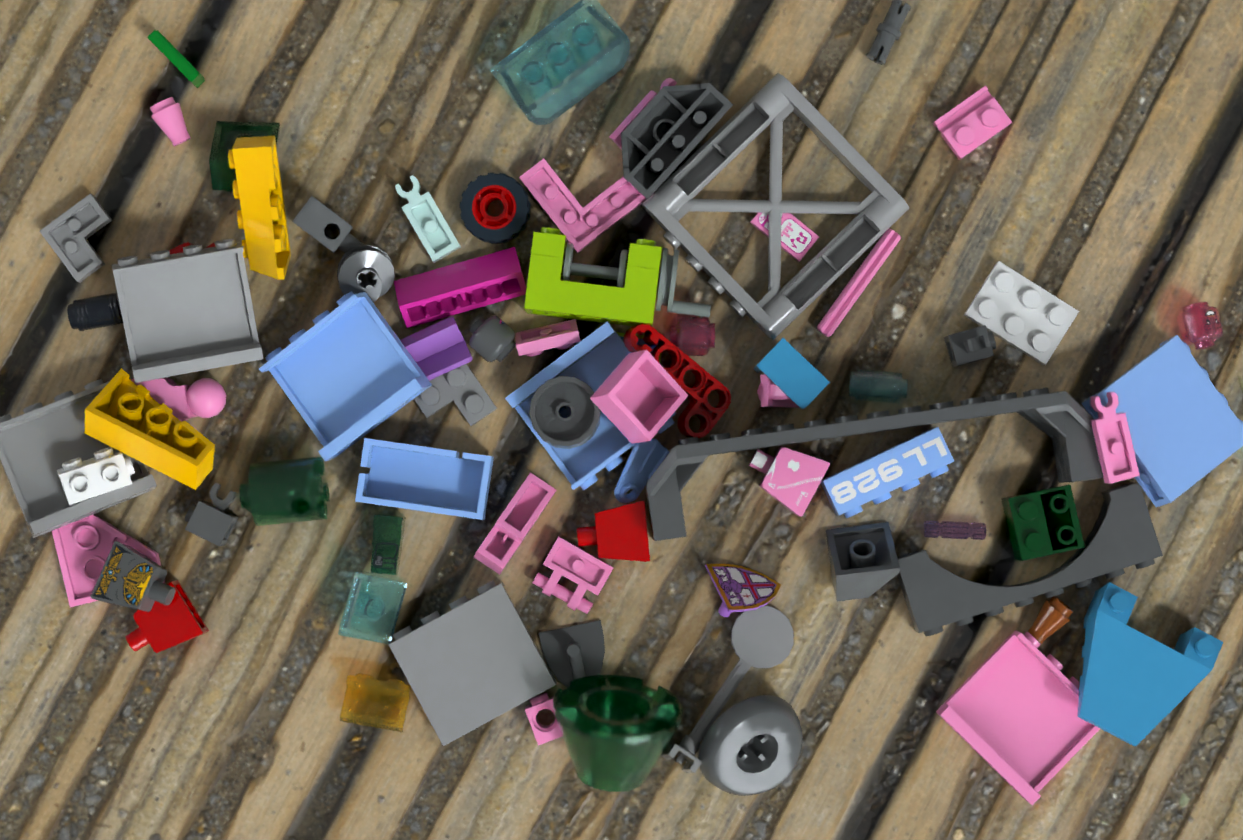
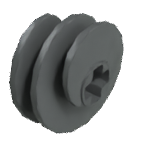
M360 245L351 248L343 255L338 264L337 277L339 287L344 295L351 291L354 294L366 292L374 303L392 287L395 272L390 256L383 249L375 245Z

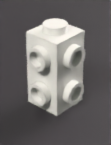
M108 447L94 452V458L82 461L81 458H74L62 463L63 468L58 469L57 473L69 505L132 484L130 475L134 474L135 471L130 457H123L120 451H113L112 447Z

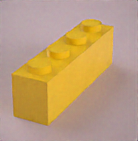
M275 136L236 138L233 148L228 150V161L230 169H235L237 180H233V194L235 199H240L241 210L237 211V221L239 229H244L245 239L242 240L244 259L248 258L250 270L277 280L285 279L291 258V249Z
M121 368L85 408V434L196 490L213 469L215 445L188 422H181L172 414L173 410L166 404L160 405L150 396L149 390L141 384L137 386L129 379L130 375Z

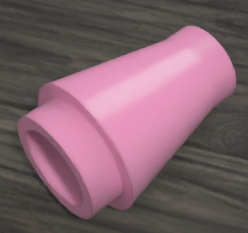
M169 97L150 107L153 113L151 118L171 140L173 146H177L191 138L186 128L179 102L176 103L173 97Z

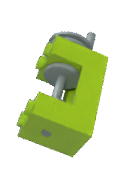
M542 227L541 232L533 233L524 305L527 314L600 323L609 322L610 324L632 327L640 324L652 326L658 285L656 311H660L661 305H665L669 313L710 317L711 305L673 300L679 257L678 249H674V255H667L668 248H663L659 273L662 247H657L656 241L637 239L636 244L630 243L626 269L628 250L624 249L621 251L619 268L572 262L574 245L567 243L566 235H561L559 229ZM571 275L617 280V287L571 282L570 278Z

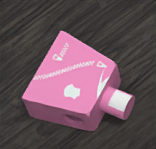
M781 446L774 457L757 449L749 466L765 474L759 484L763 490L795 515L802 517L830 463Z

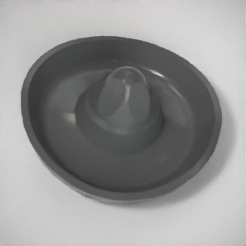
M759 695L745 699L725 711L711 725L700 745L698 759L702 763L699 767L706 780L717 788L738 796L764 793L780 785L793 772L802 750V729L793 707L787 701L777 696Z

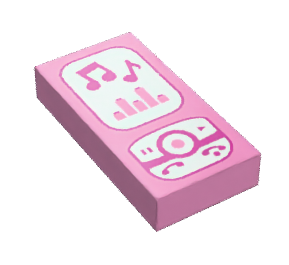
M757 213L750 223L769 237V213ZM781 213V248L796 261L800 262L818 240L819 236L791 213Z

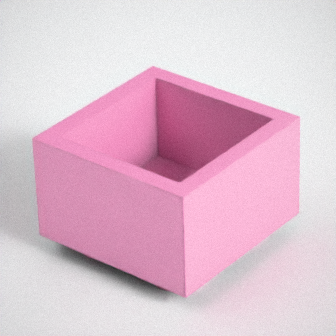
M646 349L628 353L590 399L633 444L650 441L688 397V394Z

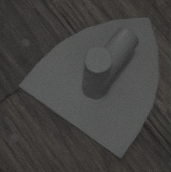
M601 620L540 632L539 637L542 651L555 677L570 691L585 698L596 684L603 666L605 645Z

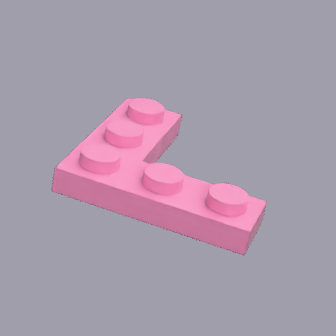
M544 158L519 177L560 232L566 235L567 241L574 245V250L577 253L646 200L623 176L586 206L582 207Z

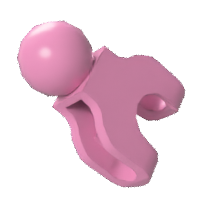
M168 377L135 383L137 386L141 384L149 390L150 396L160 405L164 403L173 410L172 414L181 422L193 417H214L223 410L226 404V393L218 381L211 378L199 379L191 386H179Z

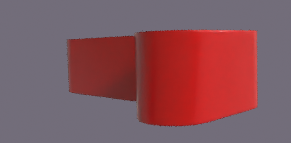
M640 324L630 327L624 335V344L628 351L632 353L647 349L658 362L659 355L663 350L671 355V364L667 368H663L688 394L687 399L690 400L677 420V427L680 433L690 438L706 436L731 404L730 391L652 326ZM644 333L643 340L648 345H637L636 343L639 339L636 334ZM658 343V346L654 347L653 349L649 347L651 345H657ZM688 370L692 371L696 378L695 384L691 388L687 387L683 381V376ZM712 390L716 391L720 397L716 407H712L708 403V395ZM693 415L698 416L701 422L700 428L696 432L691 431L688 425L689 419Z

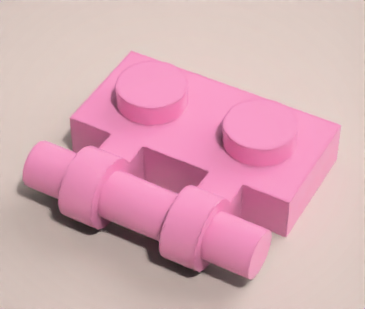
M558 536L543 565L554 570L548 578L538 572L532 584L543 589L542 593L550 597L552 594L568 603V608L574 611L577 608L588 614L593 603L583 598L586 590L599 595L614 567ZM561 576L578 584L575 592L558 584Z

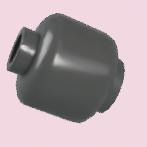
M481 316L469 329L473 334L469 341L470 347L487 362L503 361L516 346L514 330L498 316H491L487 320Z

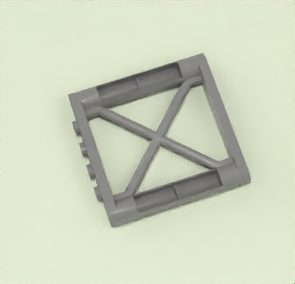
M777 73L641 204L646 212L666 231L663 237L675 249L680 246L688 254L685 258L686 261L697 272L702 269L710 277L707 281L718 294L721 295L725 292L732 301L729 305L741 317L746 314L771 340H774L909 210L906 201L780 73ZM792 112L872 192L862 202L782 200L783 121ZM770 125L769 200L693 199ZM689 211L769 213L768 293L758 303L679 223ZM781 213L858 214L780 289Z

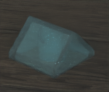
M362 570L356 571L338 634L390 644L407 583Z

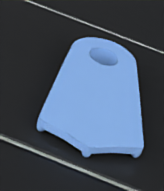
M656 438L648 442L635 443L614 489V496L619 502L629 503L636 500L646 486V482L668 455V449L662 446ZM633 489L631 493L626 494L628 490Z

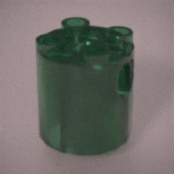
M311 457L250 464L249 483H242L239 488L242 508L252 513L256 526L328 519L326 502L330 501L328 483H322L321 475H325L324 459L322 457Z

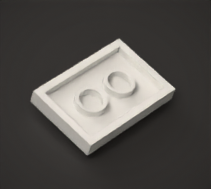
M998 261L964 316L980 326L986 325L988 331H992L994 335L1040 364L1046 365L1079 311Z

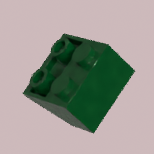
M1071 484L1001 498L1015 560L1025 561L1085 547Z

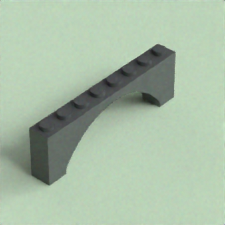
M1129 483L1102 492L1104 501L1099 516L1090 534L1084 541L1085 547L1079 548L1060 567L1029 582L1002 586L972 582L939 566L928 557L927 551L923 549L897 557L900 566V573L897 574L914 630L918 633L924 632L925 636L935 635L943 632L942 626L953 622L955 627L972 623L974 621L972 616L984 613L985 617L1003 613V607L1015 603L1016 608L1034 603L1033 597L1044 593L1046 598L1054 597L1064 593L1063 587L1075 584L1076 588H1081L1095 583L1093 578L1104 574L1106 579L1124 574L1123 568L1135 565L1136 569L1155 564L1154 558L1163 556L1139 483Z

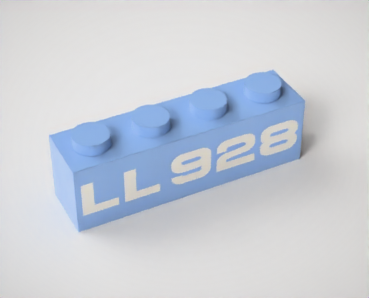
M934 427L827 477L820 483L837 516L844 514L845 518H849L862 512L861 505L871 500L874 505L890 499L892 497L890 492L899 487L904 492L921 484L918 478L930 473L931 477L934 478L949 471L947 465L954 462V459L939 427Z

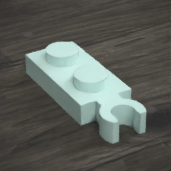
M412 175L410 176V180L413 183L411 191H403L399 183L395 185V188L400 197L409 201L408 204L401 208L430 258L435 263L461 248L429 191L423 195L419 194L420 183Z

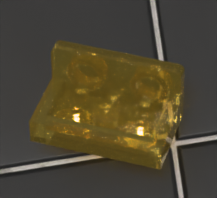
M358 673L355 676L348 675L340 721L403 732L411 697L410 686L397 679H388L386 682L375 680L371 675Z

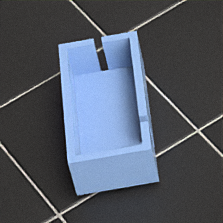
M364 438L360 467L370 468V473H359L355 502L484 520L494 457L463 452L462 458H459L458 451Z

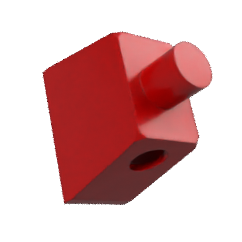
M638 501L594 513L595 526L577 528L578 547L597 545L598 558L650 561L645 501Z
M178 580L167 584L175 588V596L168 606L155 601L149 612L137 610L133 614V618L139 628L125 637L129 646L135 652L150 644L154 652L158 653L209 631Z

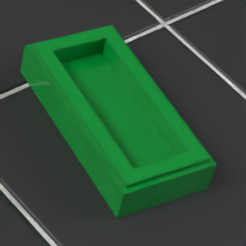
M154 30L147 37L196 88L205 82V78L158 30Z

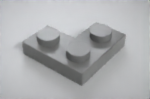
M90 193L40 230V233L75 280L81 283L105 265L87 238L112 221V219L95 196Z
M467 364L430 380L432 386L414 398L426 418L431 417L454 401L471 427L497 409Z

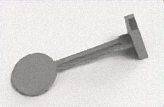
M763 606L756 610L744 611L735 620L731 630V644L735 654L739 657V661L689 736L685 735L679 745H667L661 754L665 759L674 758L675 755H678L676 762L682 764L685 760L686 764L682 768L685 773H695L702 762L695 756L700 749V742L749 668L768 669L781 664L789 656L794 644V631L789 619L780 610L771 606Z

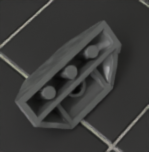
M710 83L664 86L621 133L624 179L648 199L733 104Z

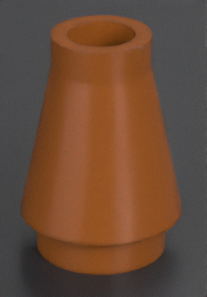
M1056 596L1050 600L1046 599L1028 632L1037 641L1043 643L1049 636L1071 621L1069 617L1072 615L1073 610Z

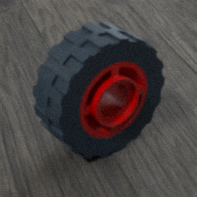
M494 172L484 176L480 175L475 181H471L466 191L462 193L463 198L459 207L461 209V219L467 230L478 239L491 244L507 243L509 240L517 238L527 227L526 224L531 216V203L523 186L514 178L503 173L495 174ZM494 200L502 201L504 205L503 212L497 217H492L488 214V205Z

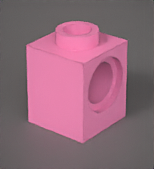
M544 693L529 699L531 705L526 706L525 712L538 746L569 733L556 695L548 697V694ZM542 709H549L554 713L555 721L550 725H542L537 719V713Z

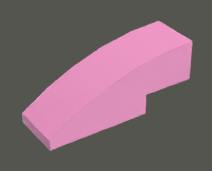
M530 472L476 551L474 558L500 575L555 494L556 489Z

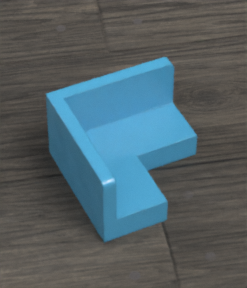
M784 338L753 368L757 373L762 371L801 409H805L830 383Z

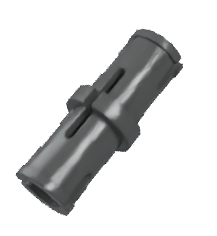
M892 0L883 23H879L876 29L878 32L877 37L867 54V58L871 61L878 55L875 63L885 65L895 40H899L902 34L900 29L911 9V6L906 2L900 8L902 1Z

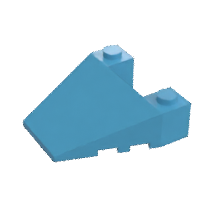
M1109 582L1095 592L1084 617L1085 643L1082 647L1081 656L1083 658V672L1080 676L1077 717L1135 747L1212 671L1223 641L1196 627L1181 634L1174 649L1126 625L1138 597Z

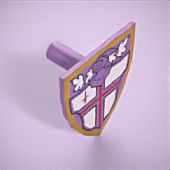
M733 564L705 565L722 599L718 613L723 617H729L731 612L756 610L767 605L775 598L781 587V584L770 577L750 568Z

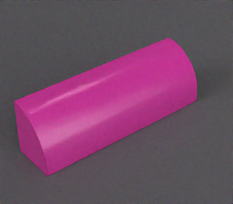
M515 247L394 281L398 305L407 328L526 295L527 289Z

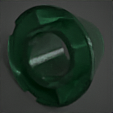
M593 675L570 681L569 688L563 691L559 688L553 698V712L578 778L586 785L603 791L623 792L641 786L646 781L682 721V705L674 694L662 686H658V690L644 686L643 679L630 676Z

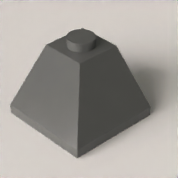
M889 522L826 530L831 578L837 602L869 598L900 573Z

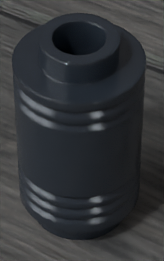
M117 292L74 300L73 304L67 307L68 319L72 329L85 331L120 323L123 324Z

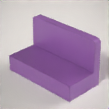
M453 316L400 340L429 381L473 360Z

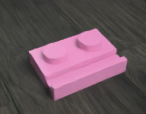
M984 86L937 119L933 125L940 131L941 136L958 160H961L1009 126L1012 121L997 100L989 93L987 86Z

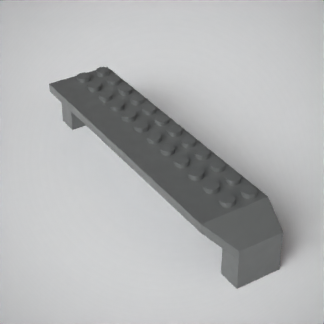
M1048 388L1025 391L1023 392V397L1017 398V392L992 396L991 402H985V397L962 400L960 401L961 406L955 407L953 406V401L929 405V410L922 411L921 406L898 409V415L890 416L889 410L866 414L867 419L858 420L857 415L835 418V424L826 425V419L805 422L804 428L794 429V424L772 427L773 432L764 434L762 433V428L742 431V437L731 438L730 433L711 435L710 441L700 443L698 437L678 440L679 445L674 446L646 482L653 540L660 541L687 537L680 491L709 455L1017 412L1052 438L1058 482H1078L1103 478L1090 421L1094 418L1066 391L1049 393Z

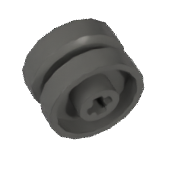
M560 376L550 379L541 385L531 399L529 415L533 428L542 440L555 448L563 449L579 447L590 440L600 425L601 410L590 399L594 391L587 383L576 377ZM561 407L565 409L569 407L571 409V415L568 418L561 417L559 413Z

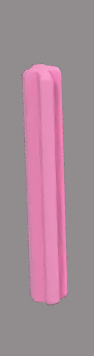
M888 229L881 236L817 325V329L822 334L830 337L900 241L901 237L897 232Z

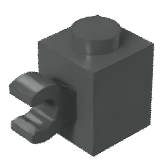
M986 325L944 337L952 368L994 356L993 350L996 349L995 338L992 331L987 332Z
M215 483L210 490V498L213 504L207 501H198L197 505L192 504L185 516V521L188 522L185 530L217 546H225L239 518L227 512L229 505L236 498V492L231 490L228 497L223 500L218 496L221 484Z

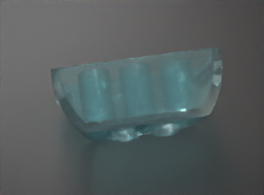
M580 0L490 69V72L529 121L537 125H547L624 67L629 56L630 41L597 0Z

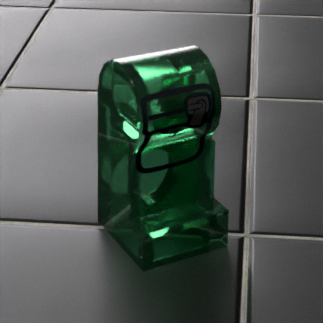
M374 515L371 573L398 574L406 517Z

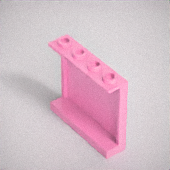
M1014 631L943 703L936 713L1029 804L1033 805L1041 797L1038 792L1100 728L1077 717L1080 682L1073 676L1068 679L1060 672L1063 668L1062 664L1051 654L1045 657L1037 649L1041 644L1029 632L1023 635L1021 632Z

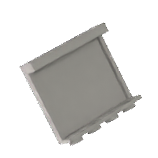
M225 239L215 242L216 247L203 249L202 245H191L184 247L181 253L170 254L169 250H162L150 253L151 258L138 260L137 256H127L117 259L118 264H112L135 383L263 359L243 256L244 249L240 242L235 243L234 239Z
M102 379L85 385V391L73 395L72 391H68L54 397L55 402L43 406L42 403H36L23 409L24 414L12 418L11 414L0 417V462L33 538L150 492L157 486L153 475H149L145 464L130 457L135 471L134 474L130 475L132 484L69 505L57 473L58 469L63 468L62 463L74 458H81L82 461L94 458V452L110 447L85 434V408L109 382L104 383Z
M494 580L477 589L478 596L469 601L466 595L449 604L450 611L441 616L438 611L433 612L421 619L423 626L413 631L408 626L393 634L395 641L389 644L391 651L443 746L546 691L557 683L506 592L503 582L498 585L495 584Z

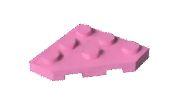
M94 514L52 531L70 607L98 601L90 597L115 541L134 548L161 566L159 554Z

